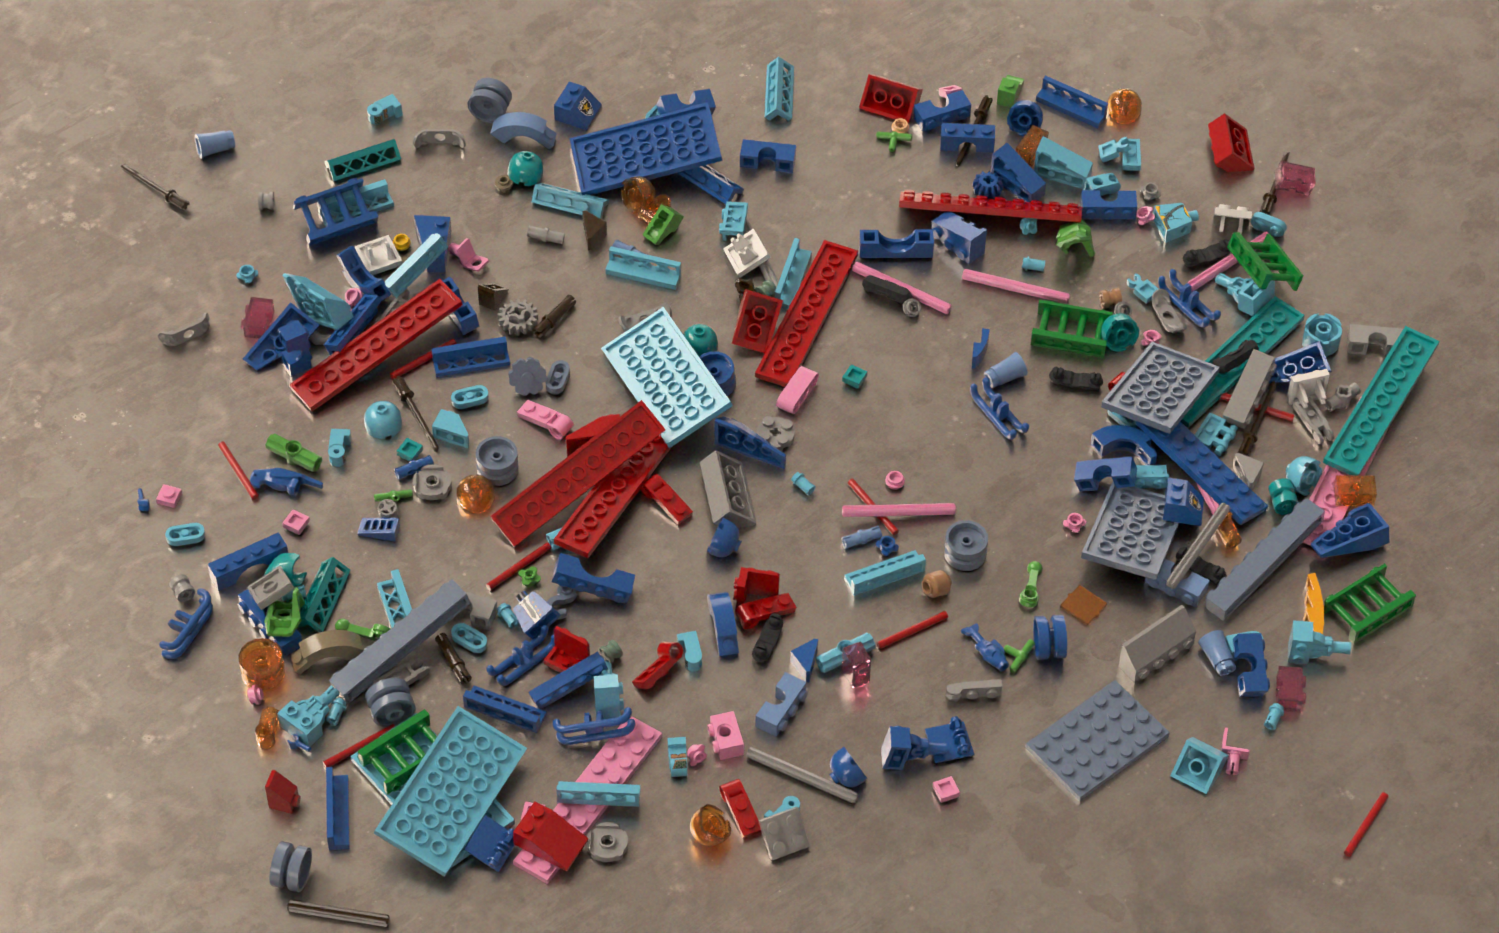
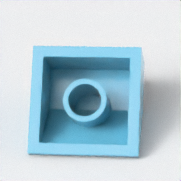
M1191 737L1186 740L1170 776L1208 794L1220 775L1229 755Z

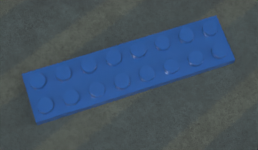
M1136 421L1135 424L1219 505L1221 503L1229 505L1230 511L1228 514L1240 525L1266 511L1268 505L1249 489L1184 424L1179 422L1169 434Z

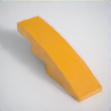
M1316 573L1308 574L1305 585L1307 592L1304 601L1306 609L1303 621L1313 622V631L1323 634V599Z

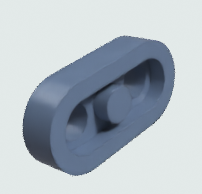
M556 361L550 368L546 380V390L551 394H559L565 388L570 375V366L566 361Z

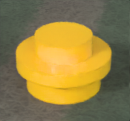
M402 233L397 234L392 241L396 250L399 251L407 250L411 245L410 238Z

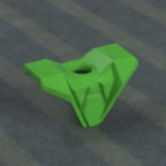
M1082 219L1081 222H1068L1060 225L1056 237L1058 239L1056 243L1058 248L1065 254H1068L1069 247L1072 244L1082 242L1090 257L1095 256L1091 229Z
M298 588L293 589L292 602L285 603L276 600L268 606L264 620L267 636L290 637L301 622L300 610L305 605V601ZM287 613L289 616L283 617L279 616V614Z

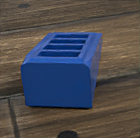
M362 518L357 534L363 537L396 541L400 528L399 518ZM366 525H369L368 530H364Z

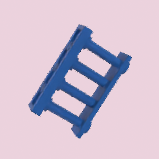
M353 178L348 180L346 184L307 197L303 195L296 198L293 208L294 210L302 209L310 229L306 238L309 246L377 223L378 214L376 210L368 211L359 189L363 187V178ZM351 190L361 211L360 216L355 218L350 215L342 193ZM332 196L336 197L344 217L343 222L336 223L333 221L325 199ZM319 203L327 223L325 228L319 229L316 227L308 205Z

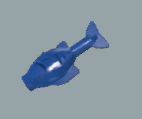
M977 623L961 630L962 634L972 636L977 642L975 648L980 651L983 660L999 669L1000 672L1005 671L1009 667L1002 645L995 639L991 642L985 640L978 632L979 626Z

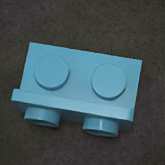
M726 201V207L722 209L723 223L719 224V234H722L723 241H727L728 235H744L749 208L748 203Z
M1136 465L1135 487L1141 489L1167 488L1169 474H1167L1166 465Z

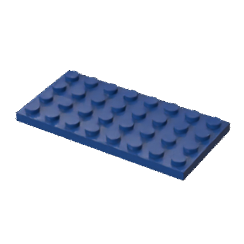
M708 102L569 138L582 195H593L723 161Z

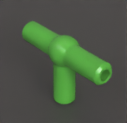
M896 131L877 132L876 138L890 139L888 150L894 152L897 140L912 141V134L898 133Z
M411 489L392 490L387 493L375 494L374 501L390 499L397 502L400 498L412 497L413 491Z
M1029 639L1021 651L1010 645H1005L1004 651L1016 657L1009 667L1011 672L1015 673L1023 661L1027 659L1029 652L1035 645L1034 640Z

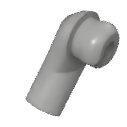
M316 330L309 340L315 345H322L331 334L321 335Z

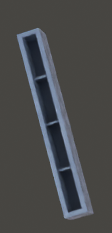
M1307 498L1302 503H1297L1293 512L1290 515H1285L1281 520V524L1277 528L1273 527L1265 540H1260L1256 545V549L1252 553L1248 552L1240 565H1235L1231 570V574L1227 578L1223 577L1215 590L1212 589L1208 592L1205 598L1206 609L1225 621L1323 522L1325 511Z
M453 579L444 583L437 592L428 596L420 606L412 609L409 615L396 622L392 629L387 633H383L371 646H367L359 656L351 659L342 670L334 673L329 682L339 691L342 699L349 704L371 686L374 680L383 676L468 606L471 602L467 594Z

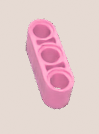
M800 366L778 397L776 407L795 414L816 385L819 373Z

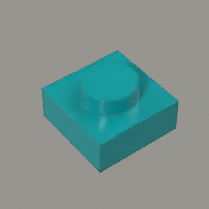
M851 364L843 375L842 382L859 389L866 379L868 371Z
M406 438L396 450L397 456L408 461H415L423 451V445Z

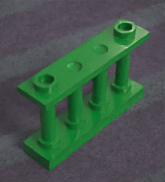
M1233 232L1227 248L1260 289H1267L1270 281H1286L1294 291L1298 290L1304 275L1271 234H1267L1264 242L1261 243L1247 242L1240 232ZM1253 249L1262 250V252H1255ZM1262 260H1270L1271 263H1264ZM1270 270L1278 271L1279 273H1272Z
M1039 300L1037 314L1042 315L1039 329L1033 328L1030 345L1104 358L1107 341L1102 340L1101 328L1104 321L1113 312ZM1049 316L1060 318L1058 332L1047 330ZM1068 320L1079 321L1076 335L1065 333ZM1086 323L1097 324L1095 338L1083 337Z
M1385 563L1380 567H1374L1367 575L1335 595H1329L1324 601L1325 614L1334 609L1350 626L1349 639L1353 643L1414 605L1416 594L1412 590L1405 594L1400 593L1385 578L1387 569ZM1379 582L1395 600L1386 603L1370 586ZM1364 591L1380 609L1376 612H1371L1355 595ZM1349 600L1366 618L1360 622L1356 621L1341 604Z
M425 709L358 750L360 764L363 767L373 764L385 778V781H383L384 791L387 795L392 791L399 790L402 785L407 783L426 754L412 737L419 732H423L432 744L437 738L429 728L430 715ZM406 743L419 759L409 765L395 747ZM389 753L402 770L392 775L378 758Z

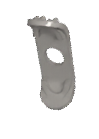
M424 129L419 131L413 139V146L419 148L421 145H427V143H453V145H459L461 148L466 147V140L463 134L454 129ZM443 134L445 137L442 139H438L435 137V135Z
M1157 289L1152 295V305L1165 330L1168 332L1172 331L1173 334L1178 331L1184 332L1187 326H1183V323L1180 322L1171 305L1169 293L1164 289ZM1169 313L1173 319H1166L1163 317V314Z
M663 303L648 311L631 316H620L618 320L620 326L626 332L638 324L641 317H648L662 307L672 317V308L668 303Z
M204 312L203 317L197 319V322L177 331H161L158 334V338L167 346L182 344L204 334L208 326H210V317L207 312ZM193 330L189 336H184L186 331Z

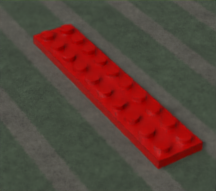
M904 190V192H901L899 207L1070 222H1081L1082 207L1075 203L1060 205L1059 202H1049V204H1045L1039 200L1024 202L1023 199H1013V201H1009L1003 197L988 199L987 196H977V198H972L967 194L951 196L950 193H941L936 195L930 191L915 193L914 190Z
M827 240L823 241L755 371L756 378L786 387L798 368L802 366L858 256V250Z
M438 279L347 343L341 351H336L289 384L291 390L311 412L457 310L463 305L462 301L441 279Z
M641 400L497 510L490 518L511 545L516 547L660 436L666 429Z
M661 435L591 489L554 538L555 545L585 558L590 557L641 489L642 484L647 481L671 449V447L667 446Z

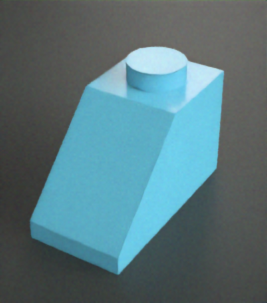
M441 409L432 425L433 437L468 448L469 435L459 414Z

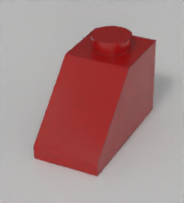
M272 770L265 785L268 806L271 809L292 814L294 808L298 807L301 796L298 794V788L279 772Z

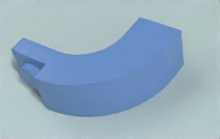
M512 112L500 116L493 122L490 135L503 143L516 136H526L550 149L554 146L557 133L546 126L547 120L537 115L525 112Z

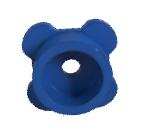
M883 536L876 542V547L880 548L881 554L884 556L899 549V546L895 544V539L891 536Z

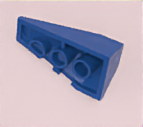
M290 302L243 357V360L258 371L281 357V352L285 351L279 340L278 328L299 320L302 326L305 325L309 332L307 338L309 339L320 325Z
M1320 341L1275 358L1277 367L1269 384L1273 381L1275 383L1290 382L1291 376L1310 373L1315 370L1327 369L1329 373L1332 372Z
M725 416L715 419V445L785 469L786 454L746 425Z

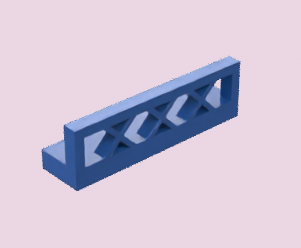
M1046 75L1043 78L1042 89L1036 95L1037 102L1097 129L1100 127L1107 116V102ZM1048 84L1052 85L1055 89L1048 87ZM1095 104L1102 107V110L1097 109Z
M708 165L677 172L724 204H726V201L731 202L735 194H742L744 188Z
M365 294L351 310L353 318L340 329L335 330L323 344L330 355L335 353V351H341L347 343L359 336L378 312L376 307L381 302L378 295Z
M506 336L432 348V359L436 377L510 365ZM504 354L505 360L498 361L494 359L497 355ZM478 358L486 359V361L481 364L475 362ZM460 361H465L468 363L466 366L462 367L457 365ZM447 364L449 367L439 370L438 365Z
M597 651L529 691V694L537 708L543 709L594 679V676L600 675L608 667L603 657Z
M473 686L471 691L466 690L463 695L465 708L534 733H538L547 716V711L477 686Z
M326 767L329 850L350 849L348 775L334 776L333 768Z

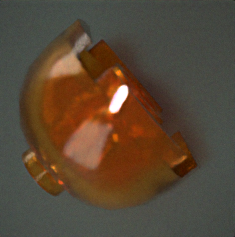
M1121 88L1109 96L1107 100V114L1110 118L1112 116L1116 119V122L1127 124L1136 121L1138 116L1140 117L1142 101L1134 90Z
M642 176L626 178L623 181L622 185H625L624 189L621 190V196L626 208L629 209L631 207L634 210L632 213H639L649 209L655 200V188L652 183Z
M472 474L466 476L458 484L456 496L457 503L461 509L464 510L465 508L470 513H481L488 510L492 502L494 503V487L490 480L483 475Z
M706 804L704 807L699 808L692 816L690 830L694 839L700 844L707 847L717 846L731 835L729 820L725 821L722 816L724 813L721 809L714 805Z

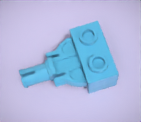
M1219 273L1215 279L1216 284L1228 288L1227 293L1232 295L1238 303V310L1254 316L1275 296V281H1270L1267 289H1260L1252 278H1230L1223 273Z
M1293 620L1288 642V662L1308 664L1309 658L1330 656L1332 653L1350 655L1351 642L1333 641L1330 636L1314 632L1313 622Z
M605 661L608 669L603 670L600 675L594 676L596 714L597 711L602 710L603 718L609 719L620 717V710H624L623 698L619 697L620 694H623V683L618 682V674L612 672V664Z
M330 686L321 696L312 695L309 699L301 700L297 703L291 700L277 713L280 727L291 735L297 734L303 744L311 747L323 735L322 725L325 715L330 712L328 705L340 695L339 691Z

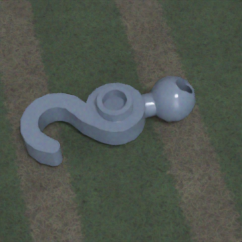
M559 585L557 596L551 597L547 603L552 607L570 603L576 599L577 590ZM566 609L557 610L561 614L558 619L567 616Z

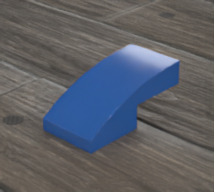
M982 328L981 343L974 342L972 369H975L981 363L986 354L990 329Z

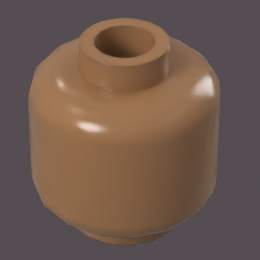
M938 570L924 576L922 590L931 598L946 595L951 589L952 580L944 571Z

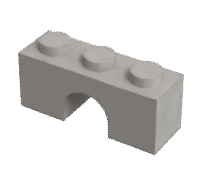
M1350 324L1347 335V353L1366 355L1369 345L1378 344L1383 347L1385 356H1387L1403 329Z
M465 592L471 603L463 610L471 612V625L490 630L498 612L497 600Z

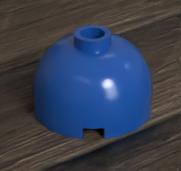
M1030 100L1016 102L1010 108L1007 116L1009 128L1013 132L1020 133V136L1036 134L1043 123V112L1040 106Z
M722 518L706 552L717 557L729 556L733 550L737 552L742 542L738 540L740 536L738 527L733 522Z
M845 747L837 750L831 757L829 766L832 773L829 775L836 784L840 782L843 786L851 788L862 784L868 779Z

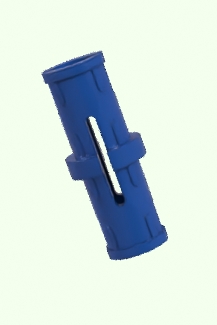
M428 455L394 468L397 479L400 480L416 472L418 473L426 465H434L432 457Z

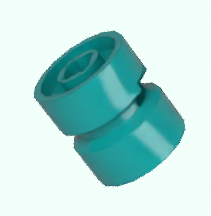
M1282 478L1273 481L1269 485L1268 490L1274 511L1280 515L1292 513L1295 505L1299 503L1292 481Z

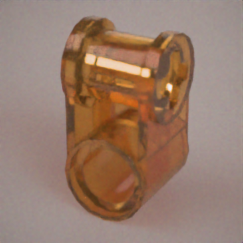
M667 195L657 196L653 201L640 209L638 218L646 221L649 225L661 204L671 207L670 197Z

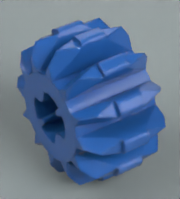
M990 170L988 173L982 171L981 175L976 174L972 185L974 195L987 196L988 199L1000 197L1003 190L1002 177H999L997 172L992 174Z

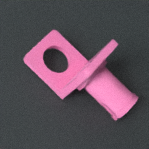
M468 238L460 245L451 243L448 247L449 254L459 256L463 268L479 272L489 262L488 258L475 254L471 241ZM476 261H481V264L478 266L472 265Z
M1225 728L1221 751L1229 755L1225 772L1230 775L1233 767L1232 775H1238L1240 759L1248 760L1250 750L1226 746L1228 728Z

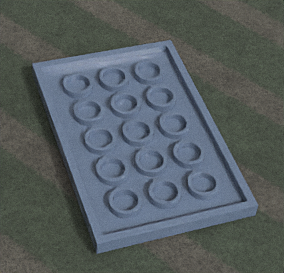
M1151 342L1104 398L1101 408L1170 434L1219 374L1220 367Z
M1112 482L1083 548L1081 558L1157 580L1179 526L1177 522L1163 520L1165 495L1137 487L1116 488L1114 482Z
M1114 680L1025 744V748L1080 802L1168 738L1170 732Z

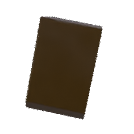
M582 211L587 249L592 250L607 235V222L588 211Z
M494 283L479 284V305L495 311L509 289Z

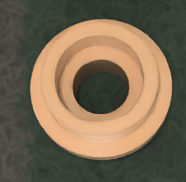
M898 118L892 123L891 129L892 131L906 134L909 131V124L905 119Z

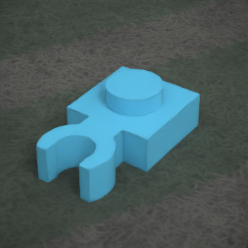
M1123 137L1118 142L1114 139L1099 145L1102 162L1104 163L1119 157V152L1131 150L1128 145L1130 143L1128 138Z
M1135 273V281L1128 278L1127 286L1133 288V293L1147 304L1152 300V295L1158 288L1148 279L1143 282L1141 276Z

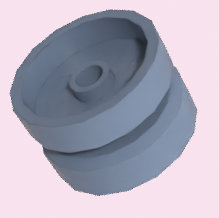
M482 78L474 86L467 102L468 109L477 119L493 123L497 118L506 113L512 99V92L508 86L497 79Z
M492 436L479 443L476 449L477 474L479 478L486 484L493 486L505 485L516 478L518 474L517 447L510 439L502 436Z
M959 521L948 528L945 535L944 556L949 565L961 571H971L979 568L984 563L988 547V534L984 527L973 521Z
M387 678L373 684L365 694L373 721L378 726L388 727L391 724L396 726L412 716L416 711L409 686L404 679Z
M281 841L274 852L271 862L270 885L283 888L287 884L289 890L301 892L309 876L312 863V849L302 845L297 846L295 849L292 843Z

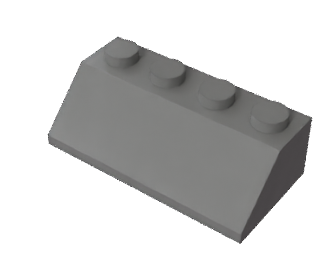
M715 450L700 462L701 474L704 479L713 523L718 526L722 518L733 522L738 528L754 526L757 523L743 463Z
M1183 605L1179 606L1122 644L1119 668L1134 683L1139 679L1146 678L1155 668L1159 669L1170 658L1174 659L1179 652L1185 648L1189 649L1194 644L1196 631Z

